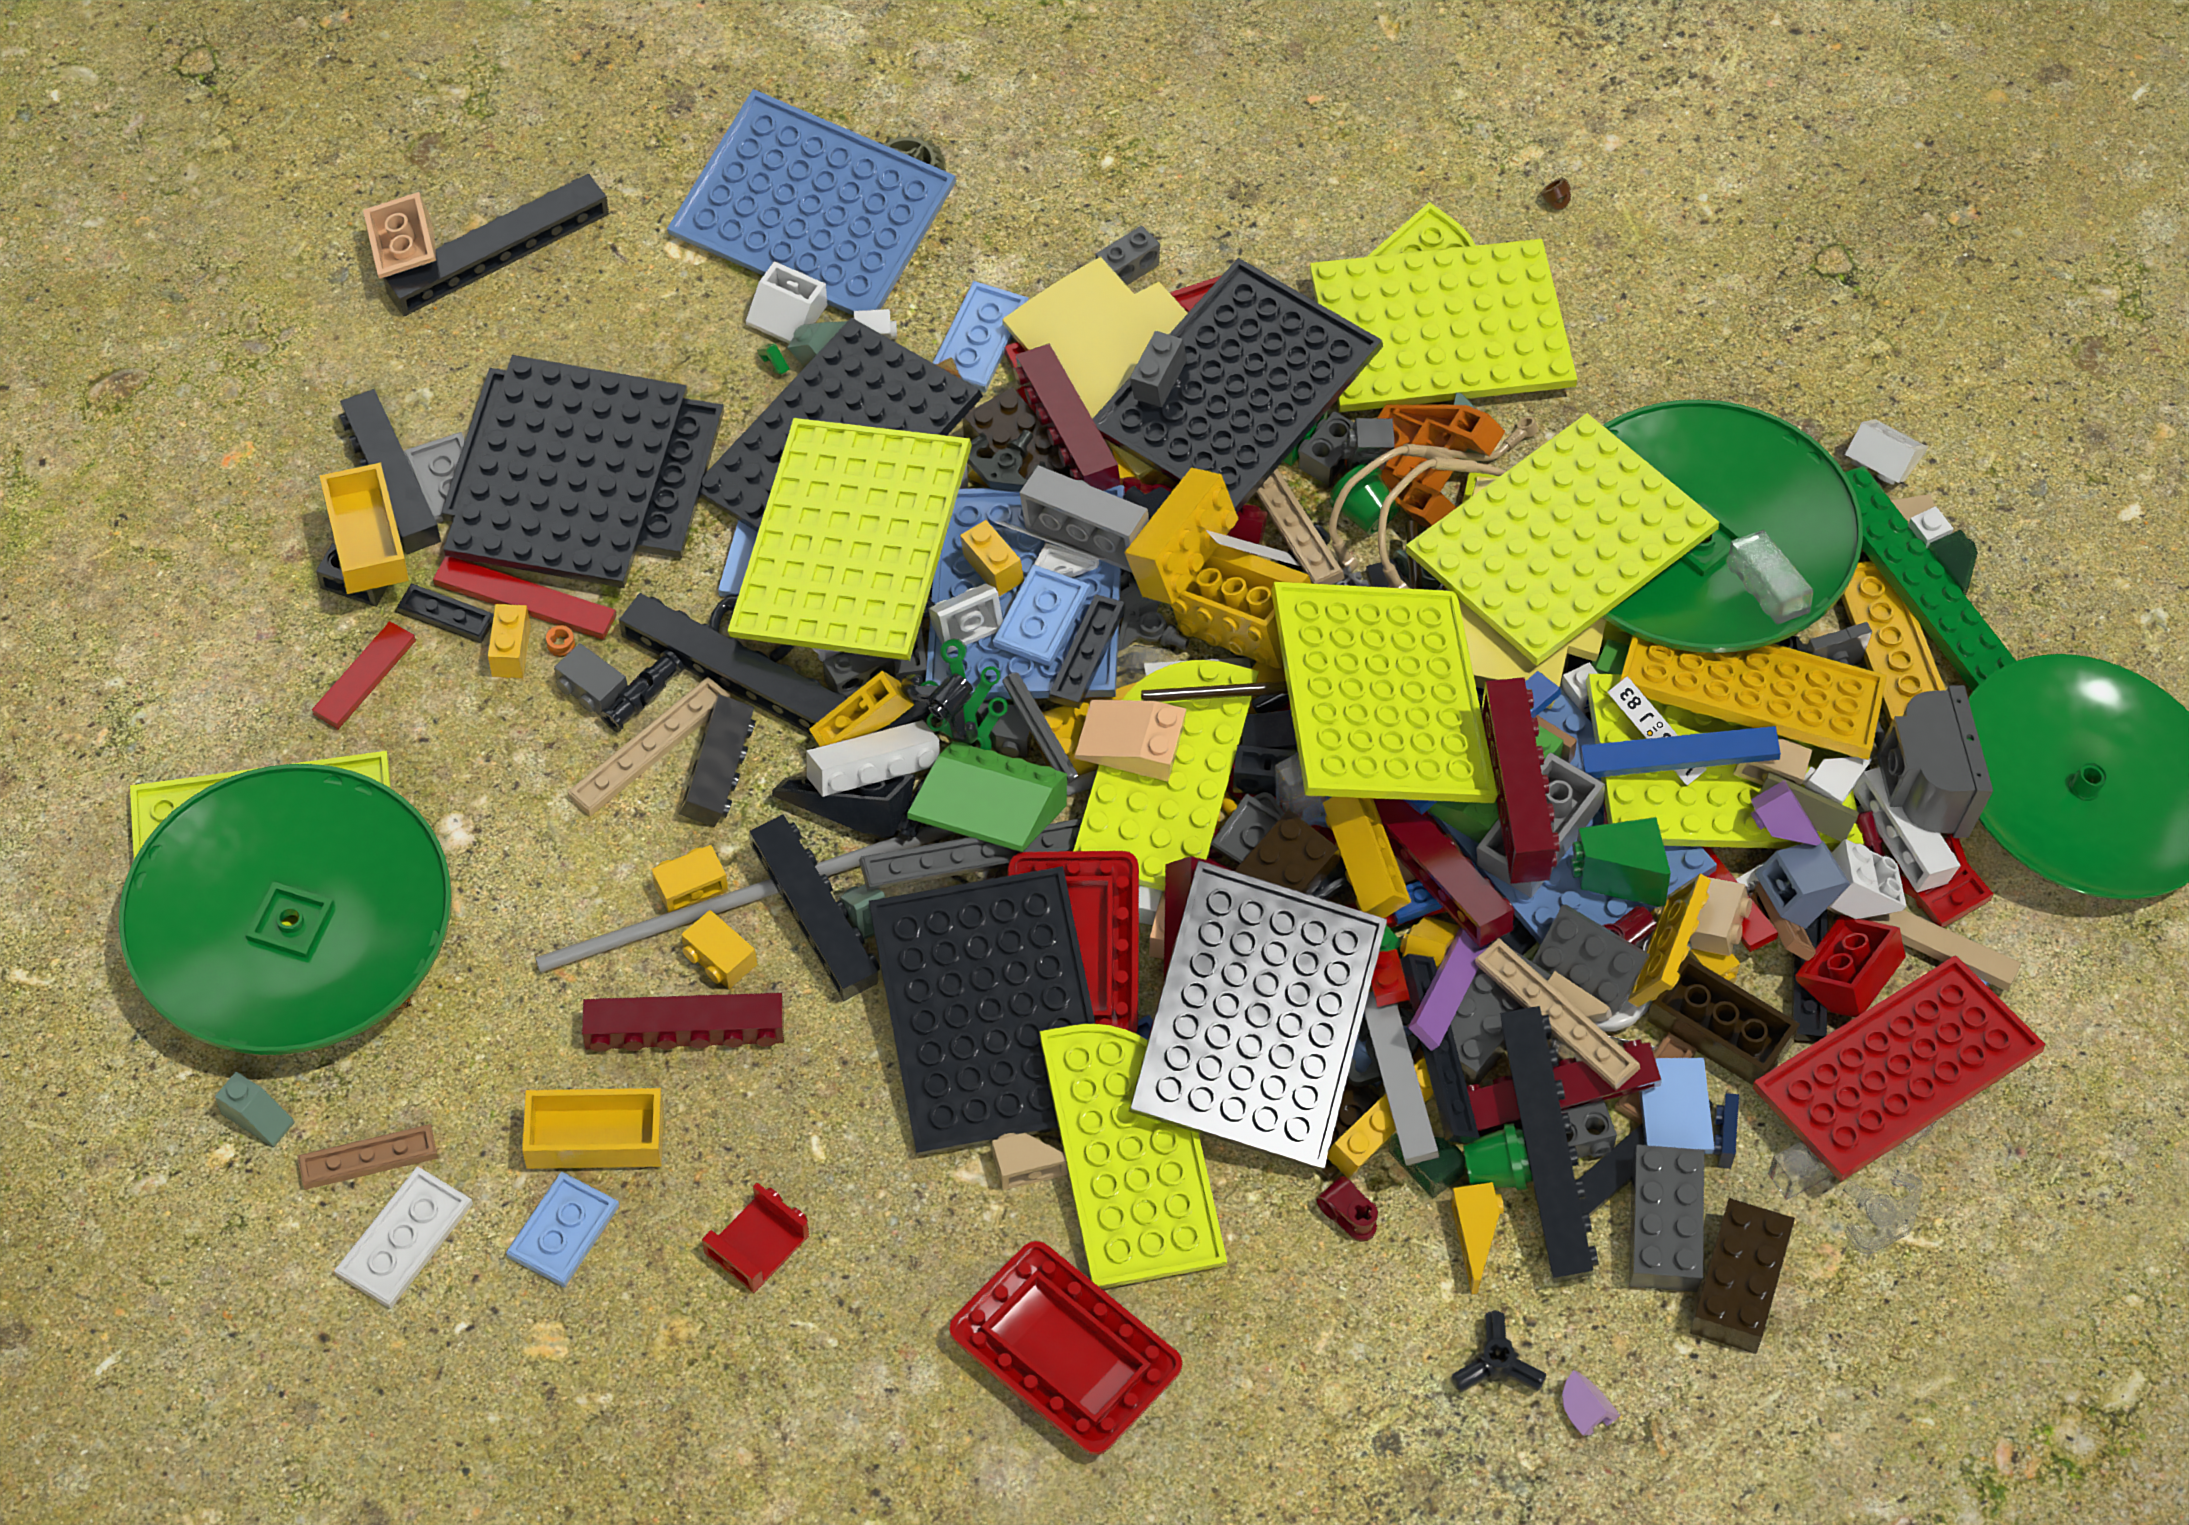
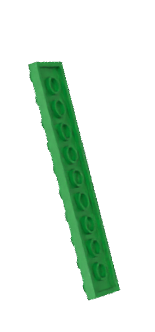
M1862 466L1846 471L1845 474L1856 493L1861 509L1863 522L1862 549L1971 690L1974 691L1982 681L1995 671L2017 661L1929 548H1926V544L1915 536L1908 526V521L1867 469Z

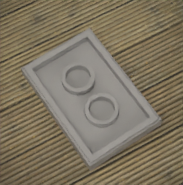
M462 432L404 450L405 456L437 523L446 521L442 518V510L465 443Z

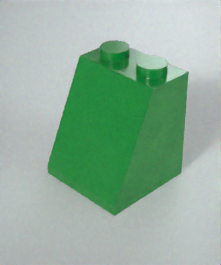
M1656 817L1578 829L1577 841L1572 843L1574 858L1570 859V867L1573 878L1578 877L1582 890L1657 907L1665 906L1671 871Z

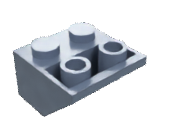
M1824 841L1817 846L1804 843L1776 851L1755 872L1779 915L1805 929L1851 885Z

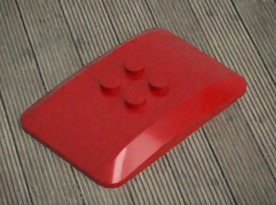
M1127 851L1022 852L1013 856L1009 863L1008 876L1063 866L1095 1024L1114 1026L1136 1034L1139 1016V864L1137 858Z
M1032 1241L1025 1244L952 1318L949 1326L951 1338L970 1357L1065 1437L1085 1452L1093 1455L1103 1454L1108 1451L1180 1375L1183 1366L1182 1357L1177 1350L1042 1241Z

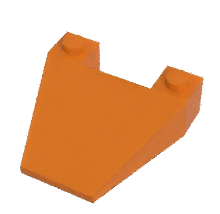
M1386 404L1378 418L1393 419L1395 448L1401 447L1404 444L1445 447L1449 450L1466 452L1467 448L1490 457L1506 432L1489 414L1468 405ZM1401 454L1388 460L1384 470H1381V477L1389 491L1391 492L1410 471L1428 459ZM1431 467L1424 470L1395 498V501L1417 523L1430 528L1457 508L1441 493L1442 488L1453 471L1432 469Z

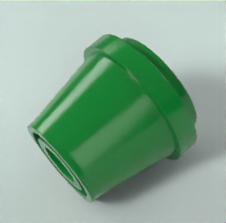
M1364 463L1357 466L1337 482L1330 492L1329 505L1332 508L1347 481L1368 464ZM1378 467L1353 486L1340 510L1341 513L1368 535L1378 531L1381 507L1385 498L1390 493L1381 477L1382 471ZM1395 500L1389 508L1386 525L1396 516L1400 509Z
M1514 1123L1505 1124L1503 1129L1483 1136L1472 1144H1463L1471 1185L1493 1182L1494 1188H1517V1191L1527 1190V1182H1533L1522 1128L1516 1129Z

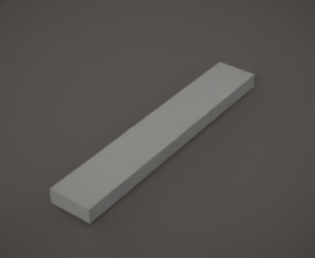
M1369 992L1364 1013L1405 1164L1410 1165L1438 1158L1436 1142L1397 1003L1377 1007L1374 992Z

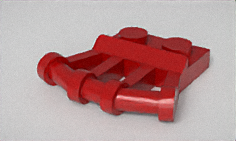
M1947 834V837L1943 839L1955 854L1961 866L1948 884L1916 892L1910 881L1902 876L1903 870L1898 864L1903 892L1914 898L1919 909L1922 908L1936 925L1943 928L1988 903L1994 895L1967 863L1960 839L1953 838L1952 834Z

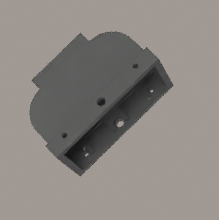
M1949 685L1947 690L1927 691L1914 696L1909 701L1903 716L1894 717L1876 755L1890 807H1902L1908 819L1926 831L1952 833L1953 838H1969L1993 792L1965 686Z

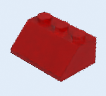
M1841 915L1816 947V954L1804 963L1795 975V978L1800 985L1830 1012L1856 1018L1869 1008L1906 958L1900 927Z

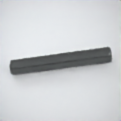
M1019 673L1007 675L1002 680V683L1052 768L1067 773V784L1071 783L1078 777V774Z

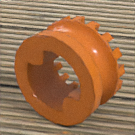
M563 625L552 627L546 634L548 651L551 654L553 653V656L558 655V657H561V655L565 657L566 654L572 651L575 647L572 630ZM561 636L563 638L564 636L566 638L564 639V644H554L557 641L556 637L559 638Z

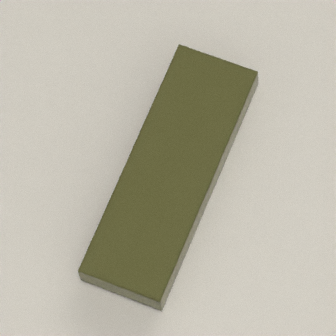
M1768 773L1758 795L1785 780L1817 831L1841 842L1847 839L1858 818L1859 812L1777 775Z

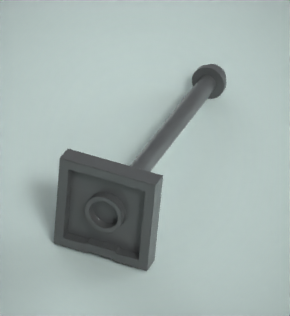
M1864 622L1837 632L1812 638L1809 640L1805 653L1852 666L1861 664L1872 635V630L1868 622ZM1878 722L1874 742L1879 750L1886 735Z

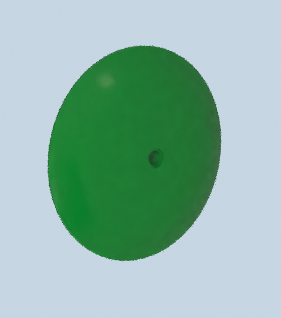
M2047 654L2021 659L2000 668L1979 684L1968 700L1993 792L1979 817V821L2004 850L2043 878L2064 888L2099 898L2116 900L2152 898L2173 892L2189 883V711L2155 683L2129 669L2101 659L2072 654Z

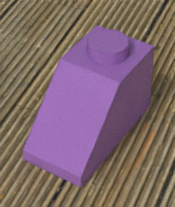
M1785 780L1751 799L1755 808L1751 815L1760 830L1766 827L1772 837L1816 846L1822 843L1817 830Z

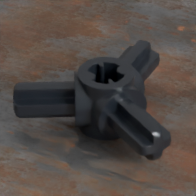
M1498 1310L1487 1312L1484 1316L1486 1340L1481 1343V1352L1475 1355L1474 1362L1451 1375L1454 1387L1460 1392H1464L1485 1379L1488 1382L1502 1380L1507 1382L1511 1378L1535 1391H1539L1546 1381V1373L1519 1360L1520 1354L1514 1351L1512 1342L1506 1339L1504 1313Z

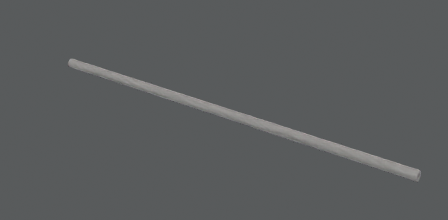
M1097 770L1079 775L1075 780L1067 784V796L1092 788ZM929 825L920 828L916 837L913 836L912 840L903 841L897 836L819 862L815 867L820 876L825 874L828 877L860 866L859 859L861 856L917 847L956 834V832ZM771 879L535 957L539 972L542 973L697 921L709 910L718 914L779 892Z

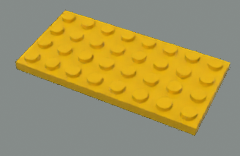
M1633 635L1620 682L1628 676L1646 698L1665 705L1677 706L1694 713H1702L1720 718L1726 722H1734L1752 728L1776 726L1777 735L1784 736L1787 739L1802 741L1819 748H1827L1845 753L1851 757L1869 760L1887 675L1776 644L1744 651L1705 653L1669 648Z

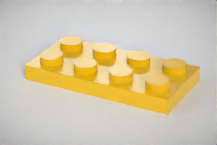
M1701 873L1670 893L1666 899L1665 906L1662 907L1657 921V929L1653 931L1646 950L1650 956L1632 987L1627 1000L1636 1007H1640L1650 1000L1654 1001L1665 990H1671L1679 979L1680 974L1677 971L1680 963L1689 952L1690 947L1687 946L1689 938L1696 931L1699 925V920L1697 919L1699 911L1705 906L1709 898L1707 890L1711 879Z

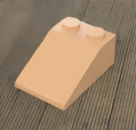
M419 192L363 210L379 279L436 261L435 234L431 217Z
M1091 700L1075 758L1168 782L1184 728L1186 709L1157 701Z

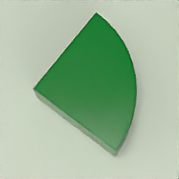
M776 343L766 344L757 349V353L763 362L769 360L774 367L773 372L782 375L790 370Z

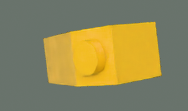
M881 671L809 730L818 745L822 747L871 734L890 725L914 706V704L902 692L900 681Z
M1493 1182L1453 1188L1450 1200L1471 1295L1478 1294L1499 1215L1504 1213L1501 1194H1495Z

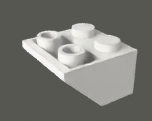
M774 261L759 281L746 319V325L790 344L795 330L804 324H814L827 307L826 284Z
M1844 839L1831 853L1851 884L1830 905L1831 908L1854 919L1899 912L1906 908L1898 864L1893 859L1887 856L1883 857L1870 851L1866 846L1853 843L1847 839Z

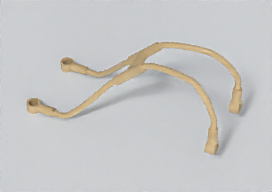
M1531 416L1520 419L1517 424L1518 428L1503 441L1502 446L1495 452H1492L1490 457L1484 454L1449 450L1445 447L1404 444L1401 447L1388 451L1362 468L1342 488L1334 504L1329 521V534L1340 568L1345 569L1347 566H1350L1352 573L1358 567L1357 560L1349 553L1343 539L1339 538L1337 533V521L1340 510L1353 486L1371 471L1398 455L1403 454L1404 456L1428 459L1427 461H1424L1410 471L1388 494L1382 504L1379 516L1378 549L1384 566L1383 572L1389 583L1388 588L1409 589L1406 583L1400 579L1395 566L1390 563L1387 556L1386 523L1392 502L1415 477L1430 467L1432 469L1470 473L1482 471L1500 477L1506 470L1477 463L1476 461L1495 460L1501 457L1508 449L1512 450L1525 437L1535 435L1538 432L1535 419Z

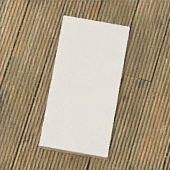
M417 1166L334 1270L336 1276L391 1309L473 1205L472 1199Z

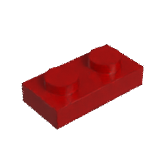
M1397 949L1381 951L1378 954L1371 981L1377 1007L1410 1000Z

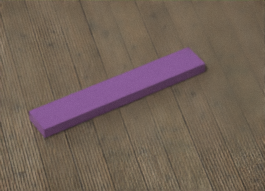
M1461 926L1408 1027L1431 1051L1440 1045L1479 968L1475 963V959L1491 944L1490 942L1480 948Z

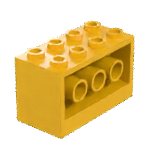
M1219 544L1218 548L1214 550L1201 570L1197 572L1187 585L1186 589L1180 594L1173 605L1171 604V607L1174 611L1179 630L1186 636H1194L1206 641L1210 645H1218L1231 650L1236 655H1244L1256 660L1260 664H1268L1280 669L1283 665V658L1271 589L1274 582L1312 584L1308 574L1267 559Z

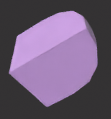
M1573 1370L1565 1382L1562 1394L1564 1409L1582 1435H1590L1594 1433L1593 1428L1603 1421L1608 1426L1621 1415L1589 1379Z

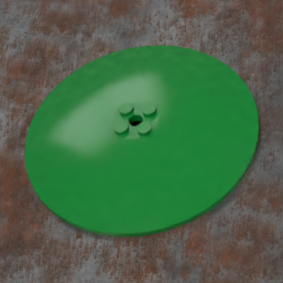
M1704 399L1675 400L1644 406L1624 413L1603 425L1719 521L1718 530L1707 537L1710 540L1709 543H1699L1602 616L1611 624L1648 642L1669 648L1705 653L1744 651L1771 645L1808 628L1822 618L1845 593L1856 571L1862 548L1863 522L1861 509L1856 493L1841 466L1823 446L1807 433L1775 415L1756 408L1731 402Z
M318 764L267 766L228 777L205 788L173 810L147 838L132 863L121 894L119 935L122 952L128 970L147 1002L165 1020L187 1035L214 1047L238 1053L255 1055L303 1053L325 1048L366 1031L401 1006L418 988L436 961L446 938L452 905L451 879L442 847L431 826L414 806L390 787L368 776L334 766ZM290 915L299 917L298 922L292 926L282 924L285 917Z

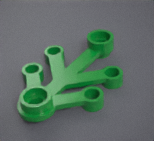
M949 639L941 646V657L946 663H949L952 675L956 673L967 680L962 662L966 658L967 647L959 639ZM950 646H955L958 649V656L956 658H951L948 655L947 650ZM988 666L983 669L980 683L970 700L963 706L965 724L969 721H973L976 724L978 730L977 740L980 741V749L991 750L992 742L989 734L1000 716L1004 715L1009 708L1005 698L995 697L989 702V713L978 728L975 714L992 686L1001 679V672L995 666ZM988 670L996 672L997 678L995 681L990 682L986 679L985 674ZM932 680L925 681L921 684V686H926L927 684L939 686L935 681ZM995 701H1001L1004 704V710L1001 713L994 711L993 704ZM931 713L928 716L927 725L931 730H940L955 739L946 718L943 719L940 727H936L932 724V717L934 715Z

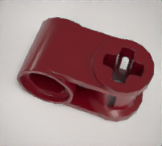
M1340 1176L1316 1197V1203L1320 1210L1329 1219L1336 1222L1352 1239L1364 1242L1375 1236L1378 1209L1347 1177Z

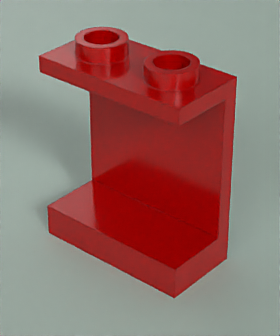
M758 1182L753 1186L754 1199L719 1235L710 1230L702 1238L704 1254L754 1294L809 1237L808 1219L805 1214L796 1207L789 1208L783 1203L782 1197L770 1187L765 1189Z

